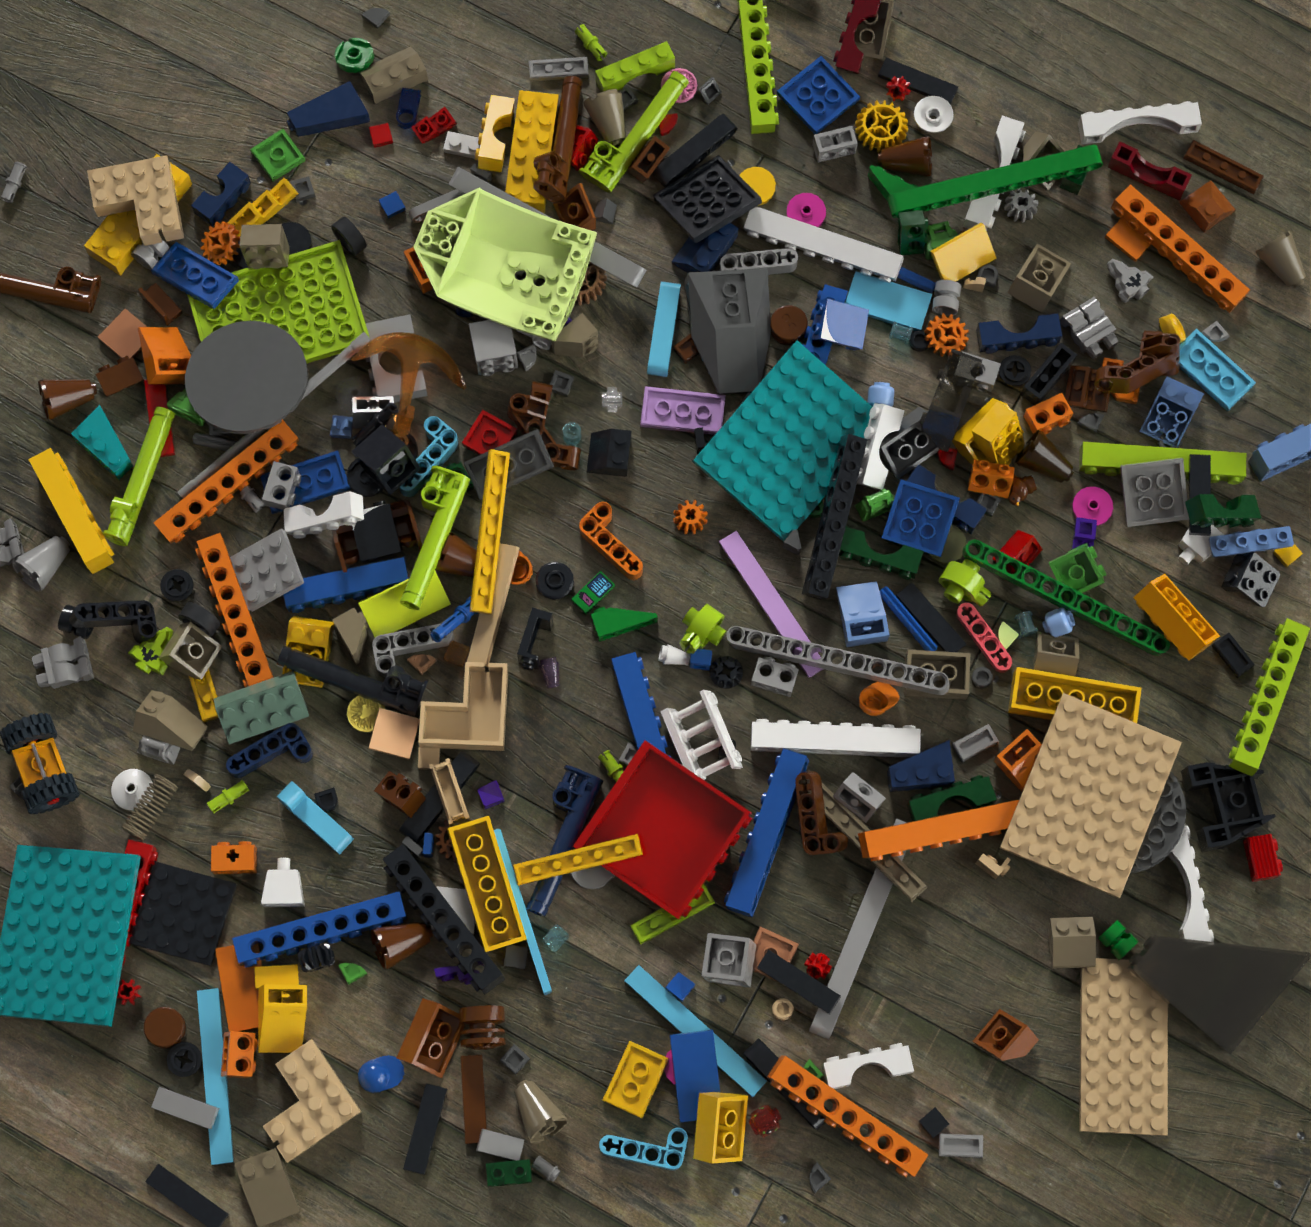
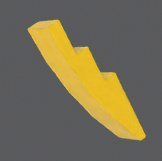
M283 178L270 191L266 190L253 203L248 202L227 223L234 225L235 229L240 231L238 236H241L242 225L264 224L299 193L287 179Z

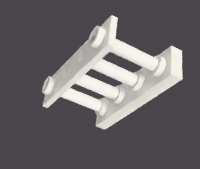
M702 690L700 691L702 700L679 712L672 708H666L660 712L682 765L705 780L706 776L728 765H731L732 769H741L743 766L741 764L742 757L738 750H735L716 705L718 700L715 694L711 693V691ZM705 707L707 708L711 719L687 731L683 729L681 724L683 718ZM713 726L715 727L719 738L695 750L691 748L689 743L691 737ZM723 746L727 757L703 769L699 767L698 757Z

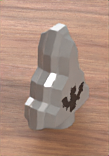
M1111 259L1107 263L1110 275L1116 280L1115 287L1119 291L1118 296L1124 303L1134 297L1140 300L1149 291L1150 288L1147 287V284L1153 279V276L1146 270L1140 271L1136 267H1128L1123 262Z

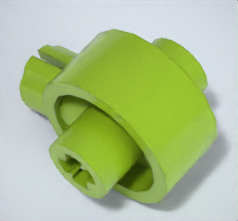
M964 559L962 563L956 561L949 562L939 578V583L946 589L943 593L944 596L957 604L963 599L974 602L981 607L989 600L986 597L990 598L991 592L984 587L985 580L978 574L980 567L968 559Z
M709 604L704 605L700 611L692 607L682 620L688 628L684 637L679 642L681 648L685 651L690 645L686 652L694 654L698 648H704L709 641L717 646L726 634V630L720 627L725 616Z

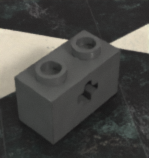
M394 396L352 397L353 429L363 428L373 419V415L376 412H380L388 403H394ZM394 416L389 420V423L385 426L386 428H394Z

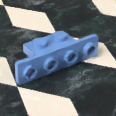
M1289 526L1264 530L1255 529L1249 532H1234L1209 538L1212 557L1287 548L1294 545Z

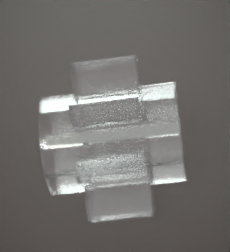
M607 387V392H602V407H608V412H617V407H623L622 392H617V387Z

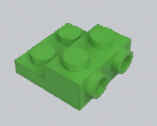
M1087 543L1049 561L1057 581L1081 593L1105 583L1104 576H1106V572L1102 564L1097 565L1094 559L1098 557L1094 547H1089ZM1063 593L1066 600L1070 599L1068 594Z

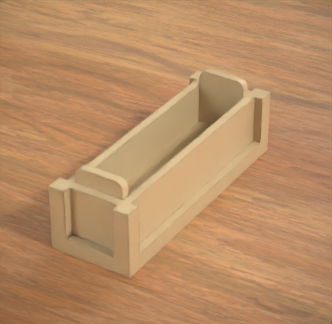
M448 758L445 759L446 762L437 765L430 764L429 766L449 825L452 827L470 821V817L450 759Z

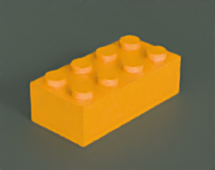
M1166 574L1149 582L1133 597L1136 600L1137 606L1150 616L1151 622L1159 626L1164 632L1165 638L1173 642L1178 648L1180 655L1187 658L1188 661L1203 652L1220 637Z

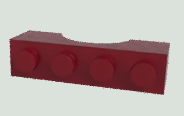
M881 0L851 1V4L854 5L852 13L848 12L845 23L848 26L846 32L842 31L839 40V43H842L840 51L836 50L833 62H836L835 66L837 68L859 74L864 53L856 46L855 31L863 20L877 16Z
M1120 141L1107 167L1179 201L1192 174L1175 166L1171 168L1155 166L1142 158L1138 149Z

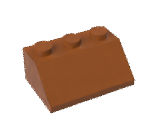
M422 998L396 1058L442 1078L460 1038V1032L465 1027V1025L460 1024L459 1013L437 1002Z

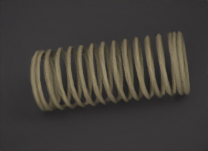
M155 774V779H152L153 783H149L150 787H146L148 791H144L145 795H141L142 799H138L140 803H136L137 807H133L134 811H131L133 816L128 815L130 820L125 819L126 823H123L121 826L123 830L141 841H144V836L147 837V834L132 824L148 833L150 831L135 820L149 828L153 827L136 815L152 824H155V822L139 811L155 820L158 819L143 808L160 816L159 813L144 803L163 812V810L153 805L147 799L166 808L148 794L168 804L167 801L152 791L168 800H171V798L161 793L155 787L174 796L156 782L173 792H176L178 789L175 784L158 774Z

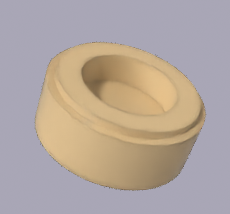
M785 998L776 1000L772 1006L773 1016L781 1021L788 1020L794 1011L793 1004Z

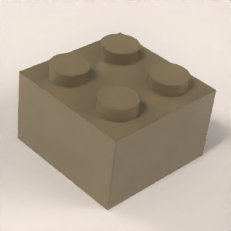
M282 224L242 225L240 248L248 268L277 269L288 267L290 246Z

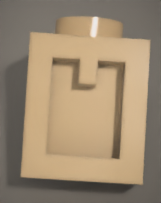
M983 853L975 864L996 880L999 875L1003 877L1010 869V866L1007 864L1011 859L1007 857L1003 864L999 866L997 864L998 861L989 854L986 856Z

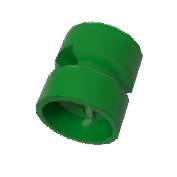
M1116 920L1098 940L1105 947H1111V953L1120 960L1139 941L1131 933H1126V928L1123 924Z

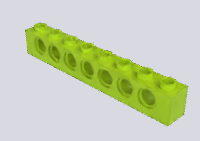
M737 0L751 134L775 132V126L779 125L778 113L774 112V107H777L776 95L772 94V89H775V79L770 75V71H773V61L768 57V53H771V43L766 38V35H769V24L765 23L764 19L767 17V6H763L762 0ZM749 2H754V3H756V4H755V5H750V4H748V3H749ZM750 20H757L758 22L752 23ZM757 37V38H759L760 40L755 41V40H752V38ZM760 55L762 58L757 59L753 56ZM762 73L764 76L759 77L755 74ZM758 91H764V92H766V93L763 94V95H761V94H758L757 92H758ZM766 109L768 112L763 113L759 110Z
M1288 618L1283 624L1279 623L1274 634L1277 636V639L1272 641L1268 649L1271 655L1269 659H1265L1261 669L1264 670L1263 676L1258 677L1255 687L1258 688L1257 692L1252 694L1248 705H1251L1250 711H1246L1242 719V723H1245L1244 727L1239 729L1235 740L1238 743L1236 747H1232L1228 758L1231 759L1229 767L1253 776L1259 769L1310 627ZM1284 641L1289 642L1291 646L1286 645ZM1277 658L1282 659L1284 663L1279 662ZM1271 676H1275L1278 681L1273 680ZM1264 693L1269 694L1271 698H1267ZM1258 711H1262L1265 716H1261ZM1251 728L1256 729L1258 734L1253 733ZM1244 746L1249 747L1252 752L1247 751Z

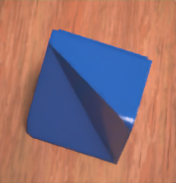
M697 649L694 654H691L690 668L709 671L712 651Z
M678 972L665 989L679 1001L683 1002L695 987V983Z

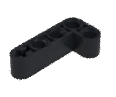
M145 600L82 603L77 605L69 616L70 624L75 628L131 625L134 640L139 644L151 640L157 633L153 605ZM138 609L144 611L146 616L141 615ZM118 610L124 612L125 617L121 616ZM98 612H102L105 618L100 617ZM141 629H145L149 635L143 634Z

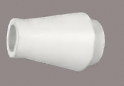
M669 644L661 646L658 661L663 662V664L688 666L690 660L689 653Z

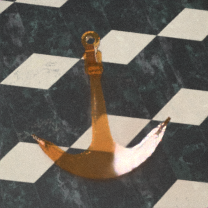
M394 332L373 339L351 360L356 361L368 358L381 351L392 352L399 358L402 366L399 412L394 417V425L391 432L408 445L409 439L407 435L410 433L415 407L410 406L418 368L421 364L426 362L435 363L453 383L463 390L467 387L460 370L443 348L433 341L416 334Z

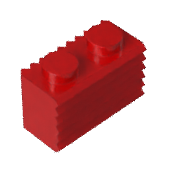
M1272 834L1248 837L1243 840L1252 882L1274 879L1281 876L1280 872L1283 871V865L1281 860L1277 859L1278 843L1276 839L1272 838Z

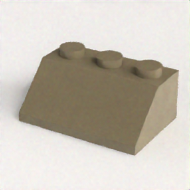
M411 46L371 64L367 69L358 72L374 104L428 80L426 68L418 53Z

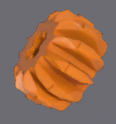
M685 500V506L679 503V510H674L673 515L676 516L673 522L678 524L677 529L681 530L684 528L685 535L688 533V530H691L693 535L696 534V528L702 531V525L707 524L705 517L708 515L707 511H702L704 505L697 506L696 500L692 504ZM687 515H690V517L691 515H694V519L691 520L690 518V520H688Z

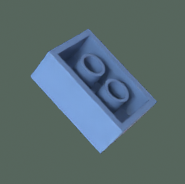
M1301 424L1292 430L1293 432L1289 434L1284 432L1276 436L1274 441L1270 443L1265 441L1257 446V450L1252 452L1253 455L1248 462L1260 482L1311 459V424L1307 426Z

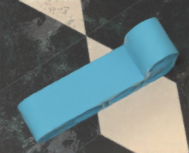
M428 417L424 422L426 436L433 442L422 452L416 461L420 467L427 468V471L422 474L416 472L413 475L414 478H409L400 486L401 493L406 497L414 496L425 485L427 477L432 474V466L441 467L459 446L457 433L438 417ZM432 425L439 427L436 431L429 430V427ZM446 438L454 439L450 444L444 443ZM435 452L441 454L440 457L436 459L430 457L431 454Z
M293 781L277 796L279 801L339 855L354 840L345 829L307 797L304 791Z
M682 1128L672 1129L669 1132L666 1147L606 1135L600 1140L599 1148L603 1155L667 1170H677L683 1163L688 1135ZM679 1132L684 1136V1141L681 1144H675L672 1141L671 1137L674 1133ZM612 1140L613 1145L619 1146V1142H623L621 1155L616 1154L618 1149L615 1148L606 1151L603 1143ZM632 1144L636 1147L637 1152L634 1156H627L625 1154L624 1148L627 1145ZM654 1149L657 1151L658 1158L655 1161L647 1160L645 1154L648 1150ZM670 1154H675L679 1157V1163L676 1166H671L667 1163V1157Z

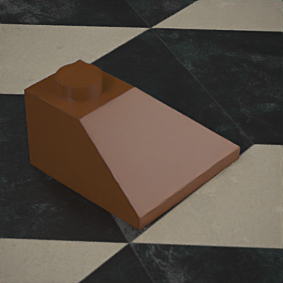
M1211 180L1180 201L1181 206L1204 233L1236 211Z
M999 1009L976 1036L973 1043L1001 1061L1026 1056L1039 1039L1026 1024Z

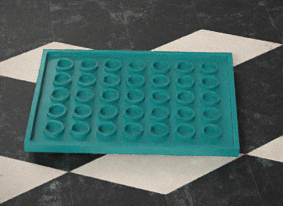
M796 340L692 462L784 542L790 533L798 529L826 496L841 436L852 434L865 438L864 432L868 427L872 406Z
M17 845L0 937V1016L112 1027L141 856Z

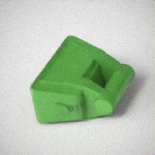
M948 221L931 224L929 229L925 230L928 237V242L924 245L925 258L927 260L933 259L930 251L958 236L957 232L951 229Z
M186 388L182 392H178L167 403L168 409L173 411L175 415L199 426L204 425L205 421L195 412L188 399Z
M884 488L877 493L863 497L855 505L862 521L890 511L894 496L890 490Z

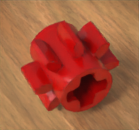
M893 76L891 82L886 84V87L889 88L886 95H890L893 101L896 99L903 101L905 95H909L911 90L907 89L910 82H906L904 76L898 79Z
M811 953L804 963L807 967L806 973L814 979L820 977L825 979L832 969V966L829 965L830 959L823 953L816 955Z
M122 979V984L118 987L117 999L123 998L121 1004L124 1006L127 1001L135 1005L134 1000L141 998L138 990L142 987L140 985L134 987L135 980L133 979L129 983ZM126 988L132 990L130 991L129 997L124 995L126 993Z

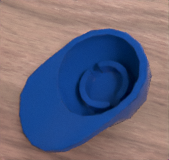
M390 1055L369 1060L359 1069L358 1082L364 1090L371 1093L391 1089L402 1081L404 1066L399 1059Z

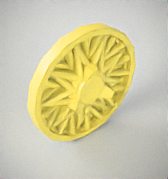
M357 696L348 705V721L359 732H373L379 708L385 709V706Z

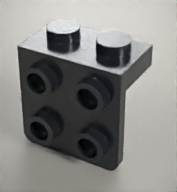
M1255 552L1237 554L1228 573L1225 575L1221 588L1225 591L1241 592L1259 607H1265L1279 580L1280 573Z

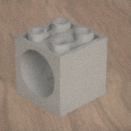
M491 320L469 323L478 375L490 376L495 372H511L518 368L517 354L510 327Z
M708 933L702 977L711 983L751 988L756 944L750 938Z

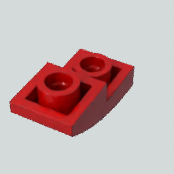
M443 107L430 118L426 116L411 128L422 144L445 133L457 125V122L447 108Z

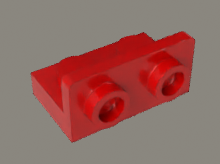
M578 125L576 126L571 165H573L576 171L584 167L595 145L598 143V138L590 128Z

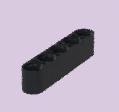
M725 114L719 115L661 162L653 171V176L664 187H667L686 175L736 133L737 126Z
M461 751L451 763L460 790L480 765L477 760L465 751ZM436 784L426 794L425 801L411 818L408 817L399 829V832L412 839L416 844L444 812Z
M758 1038L743 1052V1055L771 1083L767 1076L779 1058ZM793 1074L788 1078V1083L791 1087L797 1084V1078ZM784 1089L781 1091L777 1090L816 1131L825 1124V1118L818 1113L815 1116L806 1110V1104L801 1101L798 1104L788 1097L790 1093ZM807 1089L806 1096L808 1099H812L815 1095Z

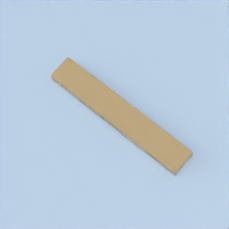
M501 543L499 545L492 614H479L467 662L484 663L485 667H488L520 549L517 546Z

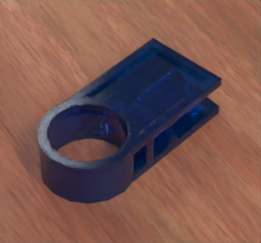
M402 88L396 120L403 129H409L416 123L421 90ZM404 113L413 115V119L408 123L401 122L399 117Z

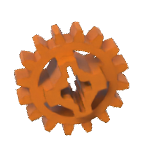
M222 221L220 224L215 222V227L209 226V233L204 232L206 238L201 239V242L204 243L201 250L205 251L203 257L218 266L221 263L227 265V260L233 261L232 256L239 254L236 249L240 248V244H238V241H240V236H238L240 231L235 229V226Z
M942 313L940 318L936 315L933 321H929L928 327L924 332L928 334L925 337V341H930L927 346L928 348H935L934 354L939 351L941 357L945 353H947L948 357H951L953 352L958 355L960 350L965 348V343L969 340L966 337L969 330L963 329L966 324L959 323L960 317L953 319V314H950L947 318L945 313Z

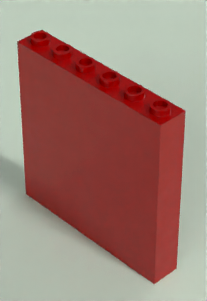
M644 740L573 847L578 849L638 834L643 855L600 866L677 919H681L682 916L686 918L693 908L690 904L694 898L698 900L704 892L702 886L706 880L710 882L715 876L716 871L714 868L718 863L722 865L727 858L728 853L726 851L729 846L734 847L739 840L740 835L738 833L741 828L746 829L753 818L750 817L752 812Z

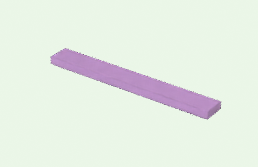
M735 531L720 540V546L780 636L810 642L738 532ZM794 648L792 654L799 655L802 652V648ZM818 652L814 653L812 656V659L818 660L821 658ZM799 664L808 678L823 670Z

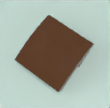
M1070 366L1065 399L1070 407L1107 413L1110 393L1100 392L1095 388L1097 370L1091 367Z

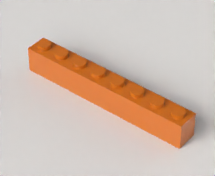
M1019 800L858 833L862 857L870 858L871 861L882 860L883 855L890 854L891 857L901 856L904 850L910 849V853L923 851V846L930 845V849L942 847V842L949 841L951 845L961 843L962 838L969 837V840H976L982 838L981 834L988 833L989 836L1002 834L1001 830L1008 829Z

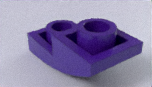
M458 966L434 969L437 980L441 979L442 982L454 979L455 975H458L460 983L464 982L465 985L471 984L472 978L468 973L464 975Z

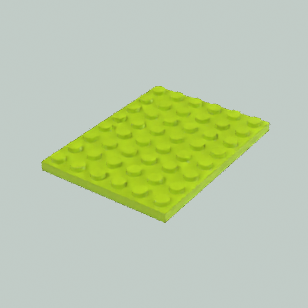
M340 240L289 255L288 267L277 269L244 268L231 272L238 277L239 281L215 309L188 295L201 342L212 332L232 323L241 321L266 322L280 327L289 333L301 347L308 364L340 354L363 332L370 338Z

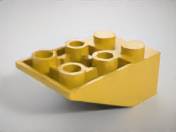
M998 401L972 430L974 441L991 463L1009 466L1013 457L1020 453L1025 445L1017 412Z
M293 616L288 624L286 646L328 662L333 640L334 623ZM284 666L282 674L291 672L292 670L287 669V667ZM294 671L299 684L323 688L324 682Z
M264 984L259 987L258 1053H292L303 1045L307 1011V985Z

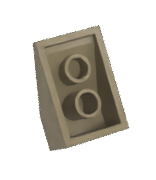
M881 0L877 16L867 18L858 25L855 31V43L858 49L864 53V56L883 59L894 0Z
M1036 244L1007 293L1042 313L1071 263L1041 245Z
M151 690L136 710L133 732L190 751H193L208 729L205 723L172 696Z
M277 1148L234 1163L258 1227L300 1212L281 1153Z

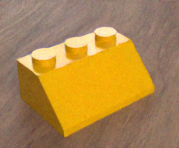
M992 398L950 438L958 452L972 465L974 459L990 462L974 441L973 428L997 401L1009 408L1007 403Z
M720 1092L699 1093L693 1159L711 1164L742 1161L748 1095Z

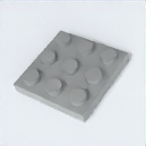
M1183 458L1120 465L1127 527L1189 519L1185 505L1187 492Z
M282 528L230 557L247 608L252 612L304 584L288 536Z

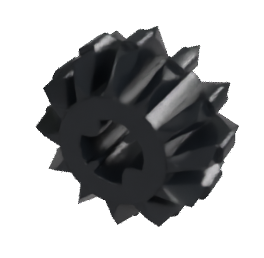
M320 944L300 951L298 953V962L302 971L307 973L330 967L335 963V956L329 944Z

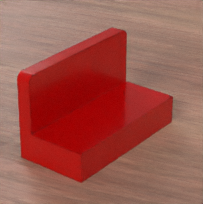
M1018 530L999 551L1029 566L1043 549L1033 535ZM1006 565V570L1008 571V573L1014 574V567L1012 565Z

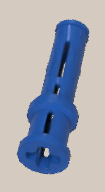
M471 597L467 598L466 603L462 606L456 607L453 615L430 632V636L435 642H440L461 623L469 622L471 616L478 614L470 612Z

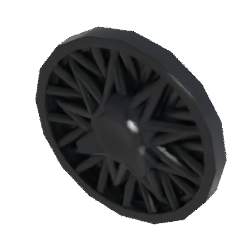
M549 562L543 565L535 578L536 587L540 594L552 600L562 599L567 596L574 585V577L570 568L560 562Z

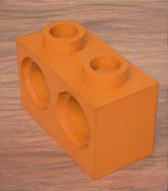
M1060 393L1026 409L1023 416L1033 434L1040 430L1046 435L1056 426L1063 427L1069 424L1073 411L1063 393ZM1059 409L1063 415H1057L1053 410ZM1040 417L1044 419L1045 423L1040 424L1035 418Z
M974 459L968 491L1008 499L1014 477V467Z
M237 1031L224 1033L221 1077H252L256 1070L254 1052L257 1050L258 1045L255 1033ZM239 1038L245 1043L243 1050L237 1045ZM238 1060L241 1061L243 1064V1069L241 1072L238 1071L236 1068V1062Z

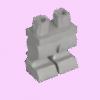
M1095 296L1063 315L1060 320V324L1063 327H1071V338L1080 347V351L1083 354L1087 352L1092 359L1097 358L1103 353L1098 344L1104 342L1109 350L1119 342L1114 334L1116 331L1115 326L1112 325L1110 319L1105 315V311L1100 308V303Z
M11 518L4 522L5 528H0V567L10 565L15 558L25 553L17 524Z
M81 636L73 640L74 645L56 644L49 648L41 649L42 653L32 657L33 665L36 669L45 667L46 673L36 675L37 683L40 687L51 686L56 689L60 686L78 683L82 680L89 681L94 679L87 644Z

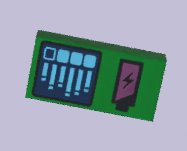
M600 571L571 601L582 612L587 614L615 588V584Z

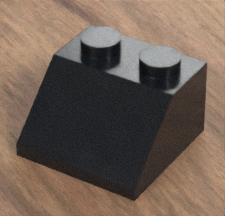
M607 429L591 433L587 473L627 477L632 431Z

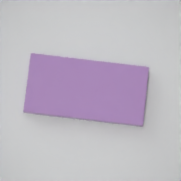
M645 386L640 427L694 433L695 428L703 427L704 434L715 435L722 427L726 395Z

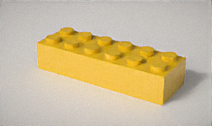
M519 90L505 192L545 213L546 198L533 188V184L538 178L534 167V158L553 151L559 110V94Z
M170 163L177 201L179 202L191 187L192 182L189 174ZM136 210L108 215L84 245L89 256L120 276L134 259L131 252L137 245H142Z
M49 448L28 459L82 560L92 575L113 564L114 561L111 556L115 554L106 541L102 530L88 508L83 495L80 493L58 452L54 454L53 450Z
M1016 667L1013 673L1008 713L1052 720L1061 696L1065 693L1137 723L1142 688Z
M484 816L447 828L485 952L526 940L527 938L490 817Z

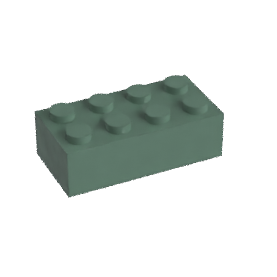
M294 671L214 698L215 709L229 744L309 717L308 709Z

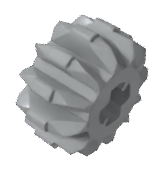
M1019 188L1017 193L1012 190L1005 199L1004 210L1008 211V217L1014 216V222L1020 219L1023 223L1026 218L1031 220L1033 214L1037 213L1038 200H1034L1035 194H1028V189L1022 192L1021 188Z

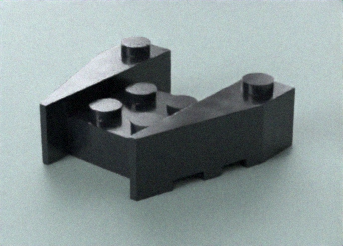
M1205 762L1189 765L1181 771L1186 792L1209 787L1218 825L1203 827L1196 832L1202 853L1223 849L1276 817L1275 814L1264 816L1254 779L1261 776L1264 770L1258 769L1253 776L1229 767V765L1224 766Z

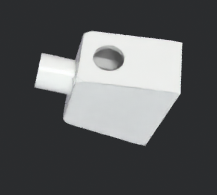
M1211 525L1210 536L1189 535L1188 528L1178 544L1183 550L1178 559L1184 565H1188L1193 559L1201 564L1212 555L1209 538L1224 534L1213 525Z
M278 858L277 870L267 871L261 900L263 907H305L300 872L295 869L290 870V858Z

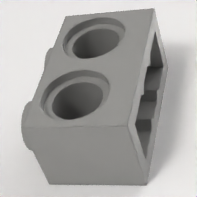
M848 126L815 134L812 145L817 162L855 154L858 143L853 127Z
M273 462L262 497L265 506L281 510L289 508L290 505L293 506L296 498L294 491L296 486L299 487L302 477L298 467ZM284 474L291 475V477L288 480H281V477ZM284 493L285 496L283 499H275V496L277 494Z
M759 657L751 686L791 697L799 669L795 668V665L784 662L780 664L771 657ZM767 668L771 674L769 676H762L760 670ZM787 674L791 680L789 682H782L780 676Z

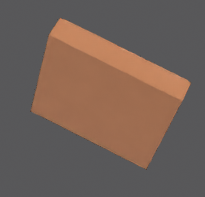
M124 309L98 336V339L120 358L128 356L129 359L135 358L142 350L138 328L147 326L127 309Z
M759 927L753 941L756 944L753 971L772 979L757 969L767 951L770 950L791 963L799 944Z

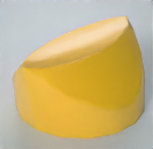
M1171 313L1159 318V324L1163 333L1178 335L1180 343L1185 341L1186 335L1183 326L1174 314Z

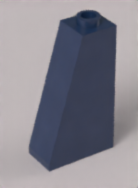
M349 81L288 111L287 116L289 120L286 121L290 131H295L297 136L300 137L370 122L368 111Z

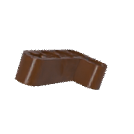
M815 771L800 773L796 777L795 784L804 851L809 855H818L845 850L848 846V839L845 834L840 832L827 833L820 775ZM809 798L813 800L812 807L808 803ZM812 819L815 820V823H816L815 828H813L812 825H811V820H812ZM834 838L838 842L837 848L833 845ZM814 840L818 842V849H815L813 845Z

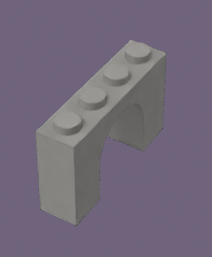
M411 315L366 323L372 344L367 345L368 350H364L366 362H371L372 368L368 369L370 381H375L376 387L372 388L373 396H394V403L428 396L422 370L395 375L388 373L380 365L381 355L388 347L416 340Z

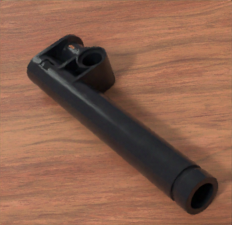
M285 645L277 660V665L285 666L292 671L415 717L428 683L426 679L422 682L412 678L400 666L391 667L384 682H380L299 650H293Z

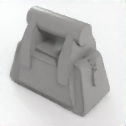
M143 735L138 743L137 753L174 765L180 747Z

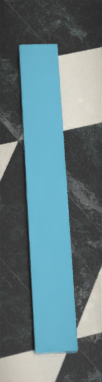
M501 829L494 830L495 837L521 918L526 940L543 993L547 995L552 992Z
M640 965L624 980L626 984L679 1032L687 1033L710 1030ZM713 1032L717 1066L753 1098L767 1080Z
M219 988L197 991L206 1104L220 1108L213 1128L208 1129L211 1165L234 1163L227 1077H221L224 1037Z

